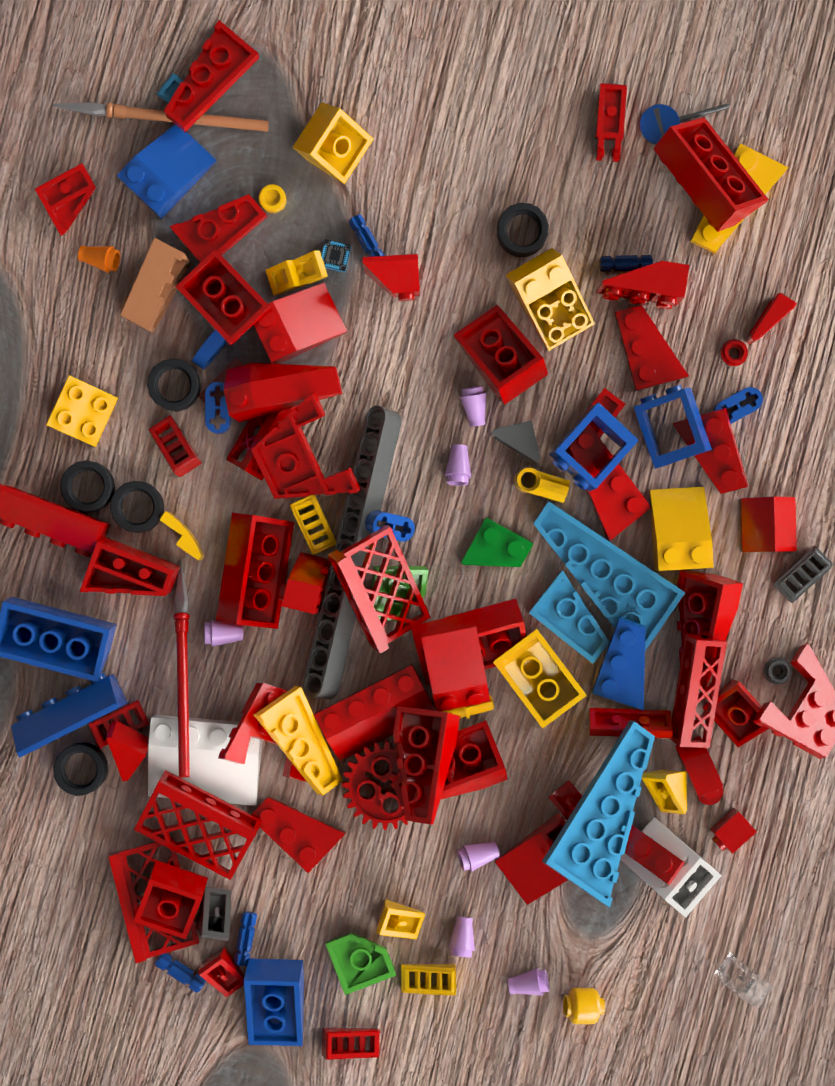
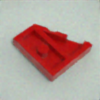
M81 163L35 188V191L60 236H63L72 226L97 187L84 164Z

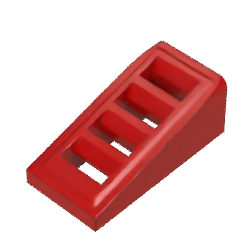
M781 292L774 295L745 339V342L752 344L759 340L794 309L797 303Z
M171 415L148 429L172 471L178 477L184 476L202 464ZM172 427V432L160 438L159 435ZM178 437L177 441L166 447L165 444ZM184 447V450H182L178 454L174 456L171 455L179 448Z
M139 700L87 724L98 748L109 745L107 739L103 738L98 725L103 724L108 734L110 728L108 720L113 719V721L121 722L118 717L120 714H123L128 726L136 731L150 724ZM133 709L139 721L136 725H134L128 712Z
M322 1028V1056L326 1060L379 1057L380 1029ZM359 1036L358 1050H354V1037ZM365 1036H370V1050H365ZM332 1037H336V1049H332ZM343 1037H347V1050H343Z

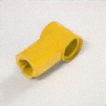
M534 468L519 470L514 476L515 487L523 493H530L560 503H564L567 497L570 480L546 474ZM524 473H529L534 478V483L530 488L524 487L521 483V477Z

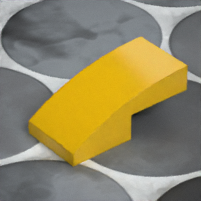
M312 251L294 260H286L266 269L273 295L283 294L328 277L320 251Z
M165 511L160 521L182 535L176 545L197 560H202L204 553L192 532L176 516Z

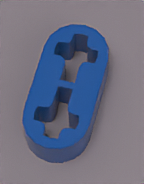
M215 329L197 351L192 361L204 370L227 344V341Z
M217 381L211 383L206 388L205 423L207 428L214 434H224L231 426V417L228 414L225 396L220 398V406H216V398L211 396V392H216L217 387H220L221 391L224 392V383ZM216 410H220V417L226 420L225 424L220 425V429H216V426L211 424V420L216 419Z
M748 387L719 402L713 411L722 409L721 406H724L726 409L734 406L736 411L729 414L730 423L732 424L760 408L763 403V397L758 389ZM745 393L749 396H755L756 400L753 401L754 407L750 404L743 407L740 406L739 402L746 399Z
M374 510L366 518V529L371 534L382 528V526H376L377 521L386 522L385 526L389 525L397 541H408L414 534V523L407 517ZM395 526H404L403 531L395 530Z

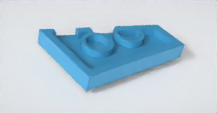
M561 570L528 613L593 664L610 642L563 570Z

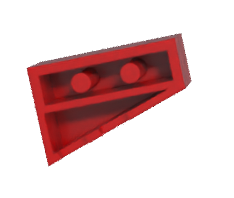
M103 537L96 543L79 592L166 596L172 591L181 566L110 538Z
M300 552L288 581L281 584L278 599L283 600L281 606L311 614L319 613L331 566L330 560Z

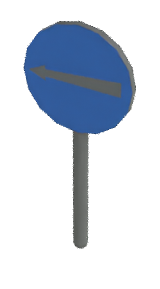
M664 104L653 105L642 114L640 131L648 142L656 145L671 126L678 125L682 121L729 109L730 105L723 104L680 117L670 106Z

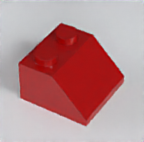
M156 860L134 922L186 939L201 903L208 878Z

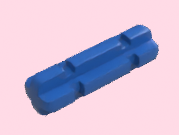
M358 214L349 220V224L352 230L356 231V237L365 253L369 254L368 257L384 256L381 249H378V243L369 227L365 226L366 222L362 215Z
M245 911L242 914V926L239 929L236 946L238 951L235 953L234 958L235 965L247 966L248 959H250L249 952L252 948L255 931L253 926L256 925L257 919L256 913Z
M167 953L161 954L155 962L156 967L162 971L166 969L168 975L183 985L189 984L188 988L196 993L202 989L206 980L199 974L194 975V971L178 960H171L172 956Z

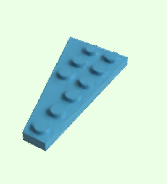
M548 501L533 524L614 628L619 617L645 625L646 651L685 592Z

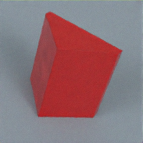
M795 497L740 498L742 552L797 551Z
M732 679L719 691L714 721L738 748L769 729L765 726L760 727L753 722L762 706L740 681ZM708 702L702 707L705 711L707 710Z

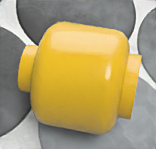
M574 987L563 997V1014L573 1024L592 1025L598 1022L600 1015L604 1014V999L600 998L597 990L594 988Z

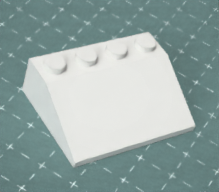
M154 715L151 717L148 750L149 797H151L165 770L179 777L178 716ZM189 718L190 777L182 779L227 803L256 806L262 740L250 737L245 764H236L218 759L221 749H225L231 739L228 737L231 730L237 728L239 722ZM160 793L157 796L161 798H167L166 796Z

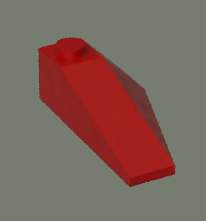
M249 363L228 369L223 389L228 414L238 422L297 407L313 392L316 393L319 400L343 394L338 371L334 366Z
M680 570L677 587L685 592L677 604L680 611L677 631L681 630L682 646L679 648L680 663L685 633L696 634L703 639L726 640L738 610L743 583L720 575ZM706 646L704 658L708 663L716 657L717 647ZM709 671L701 677L700 685L703 689L707 687L711 678Z
M397 706L393 737L398 749L399 759H397L398 769L401 770L403 784L401 786L405 821L434 824L456 746L460 721L459 715Z
M486 720L458 731L456 746L441 799L481 790L508 780L504 763ZM400 776L393 782V786L401 808L404 809L401 786L403 784L402 777Z

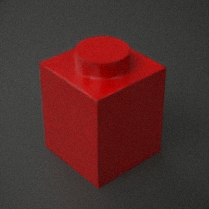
M735 808L710 828L715 835L712 838L713 842L722 851L727 848L732 854L757 833L752 825Z

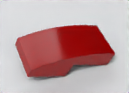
M699 736L691 740H702V738ZM675 746L697 797L724 787L707 748Z

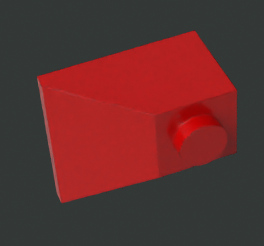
M418 254L362 257L364 273L389 295L398 297V301L415 300V296H420Z

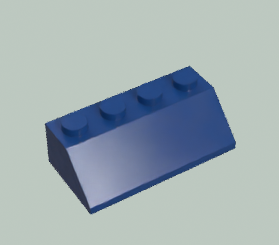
M10 597L3 601L0 612V657L98 682L111 650L117 624Z
M102 673L98 682L90 680L92 685L84 689L78 685L65 692L66 698L57 701L56 697L41 704L42 710L34 714L32 710H29L17 716L18 722L11 725L18 757L20 758L128 704L115 675L106 677L105 673Z

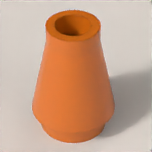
M81 245L78 250V261L85 262L106 273L117 271L120 265V251L116 250L113 246Z

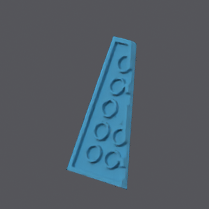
M630 720L542 860L543 863L607 907L611 906V892L614 882L617 883L619 875L617 870L621 855L625 853L635 814L633 809L636 797H639L642 788L640 787L643 770L647 769L655 738L654 735L635 721Z

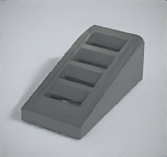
M810 546L773 585L791 603H794L826 574L834 564L816 546ZM813 557L821 567L817 568L809 559ZM803 564L813 573L811 576L801 568ZM794 572L805 581L803 584L792 575ZM787 579L797 588L795 592L784 583Z

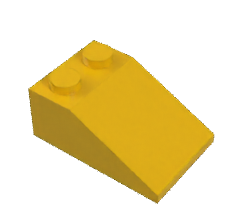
M704 487L649 490L650 506L652 507L650 510L654 571L714 568L712 536Z
M537 629L493 661L542 729L587 696Z

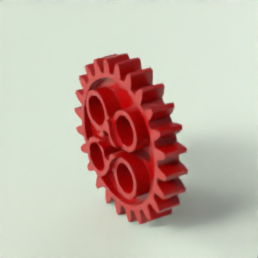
M386 740L384 748H380L377 741H375L374 750H370L365 745V754L363 756L358 752L354 753L358 760L356 763L353 761L347 762L352 771L343 772V775L349 778V781L342 782V787L349 788V791L343 793V798H351V801L346 805L347 808L356 807L353 817L355 818L362 814V824L364 825L370 819L372 820L373 829L376 828L378 823H382L384 830L387 829L388 823H392L393 827L398 829L399 820L408 825V821H405L404 809L401 808L397 794L388 788L381 791V784L365 776V772H370L383 782L390 779V784L394 788L393 782L401 775V770L398 769L397 759H399L397 743L393 748H390L389 742ZM376 761H387L389 763L388 770L384 773L376 772L373 767ZM365 783H370L375 788L374 793L370 796H363L359 792L360 787ZM389 797L395 798L398 801L397 807L394 810H386L383 807L385 799Z

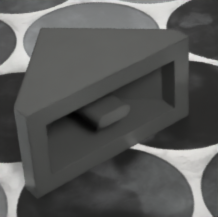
M532 420L496 428L492 431L491 437L529 461L537 464L540 460Z
M205 887L195 926L200 937L222 941L229 940L232 891Z

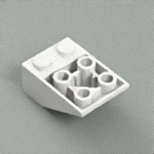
M653 817L642 832L685 862L672 883L668 885L625 853L621 855L620 860L686 918L722 875L658 819Z

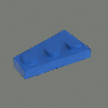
M619 617L592 688V694L644 711L645 625Z

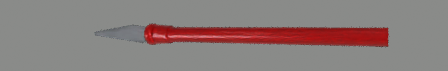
M179 562L181 567L177 577L176 613L173 616L177 644L179 777L187 778L190 777L187 646L188 620L190 616L187 613L188 598L182 562Z

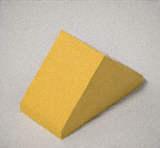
M662 769L642 774V780L661 812L686 813L687 771Z
M386 899L377 923L376 933L385 936L417 939L425 913Z

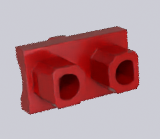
M568 779L548 798L568 820L582 795Z

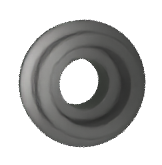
M771 658L764 666V676L772 684H784L791 676V666L783 658ZM775 666L781 668V673L778 676H775L772 672Z

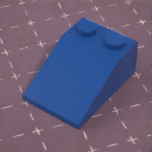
M174 125L135 155L117 174V177L162 220L217 160L187 132H183L178 126Z
M248 959L244 977L248 1045L303 1046V960Z

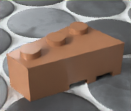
M154 237L143 265L134 279L132 290L121 304L120 310L122 312L120 316L154 334L177 291L175 286L183 280L191 264L187 256Z

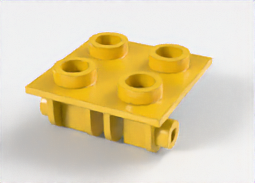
M68 375L46 425L96 447L118 398Z

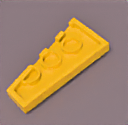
M741 143L734 154L765 195L789 168ZM703 215L690 242L714 254L742 221L733 227L717 232Z
M294 686L254 714L316 794L325 795L343 781L301 687Z

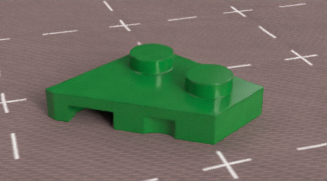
M486 517L461 564L521 567L534 543Z

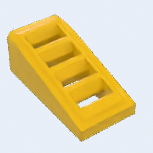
M310 495L290 505L313 555L336 545L337 541L316 495ZM312 504L314 505L315 509L305 514H300L299 510ZM318 514L320 519L305 525L303 520ZM321 524L323 525V530L312 535L309 534L308 530ZM326 534L328 535L329 539L314 545L312 540Z
M401 964V993L456 995V964ZM409 972H415V985H409ZM420 972H426V985H420ZM431 973H437V985H431ZM442 973L448 974V985H442Z

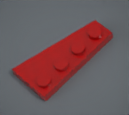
M220 20L216 23L215 30L210 39L207 38L204 43L202 52L196 62L194 61L189 68V73L184 82L180 83L164 110L165 116L183 132H186L259 59V53Z
M590 424L586 426L568 447L571 457L592 477H595L613 456ZM620 464L612 470L597 489L592 491L586 489L608 541H611L652 508Z

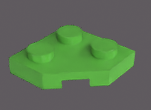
M373 566V570L379 571L380 566ZM387 566L385 573L396 576L399 566ZM408 566L423 598L426 595L428 569L426 566ZM372 574L371 589H373L377 578L375 574ZM383 577L379 591L389 594L394 580ZM400 581L395 596L406 598L409 590L408 583ZM377 595L374 609L383 612L387 598ZM394 600L389 614L400 616L404 602ZM387 618V621H397L395 619Z
M353 932L326 941V947L345 995L396 976L395 968L386 947Z

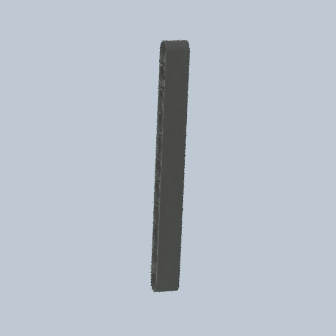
M377 405L371 407L367 412L353 469V474L359 484L360 491L351 494L348 492L335 550L339 552L369 536L371 533L366 529V518L372 511H381L401 427V416L393 410ZM360 550L350 556L354 565L362 566L367 552ZM332 564L303 682V689L307 696L321 699H332L338 694L356 620L355 613Z

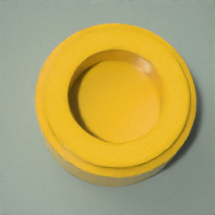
M270 184L263 187L260 191L259 202L266 212L277 213L285 207L286 195L280 186Z

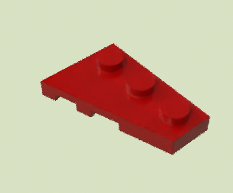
M248 194L218 206L215 210L205 214L201 213L192 217L193 219L169 227L201 263L214 249L221 255H224L265 220L267 214Z
M642 305L614 313L635 391L689 377Z
M726 408L701 414L700 416L712 450L695 455V458L720 494L748 487ZM688 419L672 423L687 446L696 443Z
M270 796L251 814L262 820L260 828L307 873L346 834V832L325 824L317 818L308 816L298 811V809Z

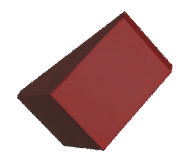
M112 721L106 739L122 782L128 781L147 754L149 737L119 721Z
M225 946L203 961L198 969L199 975L226 998L244 985L245 974L238 965L234 964V959Z

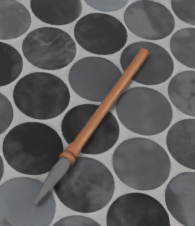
M111 102L107 103V105L100 103L53 104L54 107L95 116H106L108 119H112L114 116L117 119L133 118L172 122L165 116L164 110L127 107L120 104L114 105ZM205 114L194 123V125L268 132L269 121Z

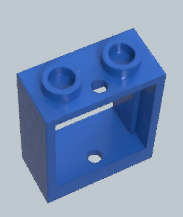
M681 385L666 389L667 395L657 398L656 394L640 399L641 404L634 406L655 469L712 450L691 388L682 389ZM681 398L696 443L662 455L646 410Z
M598 402L588 409L549 455L553 458L552 462L558 469L563 472L567 471L574 477L573 482L576 486L584 491L586 489L592 491L597 489L639 440ZM591 421L620 447L595 477H592L565 451Z

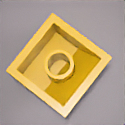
M321 102L292 148L309 163L345 184L370 146L373 138L340 108Z

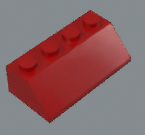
M705 117L671 126L653 148L660 157L661 162L667 166L677 183L684 188L692 202L707 218L708 223L717 232L735 226L769 200Z
M0 484V524L14 528L16 524L24 527V533L39 538L40 534L51 537L50 543L65 548L66 544L76 547L74 552L86 557L91 556L97 541L107 536L111 525L107 522L15 487Z
M232 512L216 621L278 629L282 600L278 599L281 584L285 583L294 522Z
M517 599L503 601L411 626L426 685L431 683L420 634L475 623L484 670L496 667L493 661L527 637Z
M410 664L317 711L314 717L339 761L355 752L363 750L365 745L369 747L375 741L379 742L393 735L397 706L436 711L413 664Z

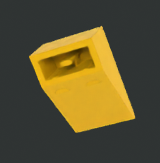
M553 248L505 275L519 303L548 351L595 324L563 256Z

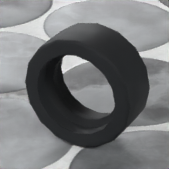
M530 203L511 205L502 213L497 224V238L500 246L507 253L515 257H528L536 254L543 247L548 237L549 224L546 215L540 208ZM520 214L532 217L537 222L539 228L536 240L526 246H518L512 243L507 235L509 221L514 216Z
M171 358L163 360L153 367L148 376L147 387L150 397L157 405L168 411L178 412L188 409L196 402L200 395L201 382L198 373L190 364L180 359ZM168 370H181L189 378L190 390L181 400H167L159 391V379Z
M88 460L79 461L69 466L62 475L60 483L61 495L65 502L75 510L87 513L100 511L110 503L114 495V478L110 471L100 463ZM89 470L100 475L103 480L104 489L99 499L86 503L81 502L75 497L72 491V483L77 474Z
M131 481L123 484L115 491L111 498L110 511L113 520L119 527L128 532L143 533L152 530L159 524L160 518L164 514L165 505L162 495L155 487L145 482ZM142 491L152 499L153 512L145 522L132 523L123 515L121 509L122 501L129 493Z
M87 742L75 743L63 749L56 757L53 766L54 778L58 786L66 793L74 796L87 795L97 790L105 781L108 773V761L104 753L96 745ZM76 753L88 754L96 763L97 772L95 778L85 785L72 783L65 773L67 760Z

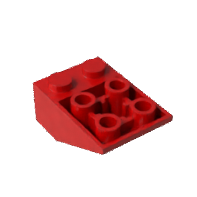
M659 261L603 280L596 294H602V298L606 300L618 301L619 297L629 299V303L645 305L646 302L656 303L658 308L672 309V306H677L685 298L690 265Z
M560 812L556 813L494 861L527 905L568 881V879L542 862L567 822Z

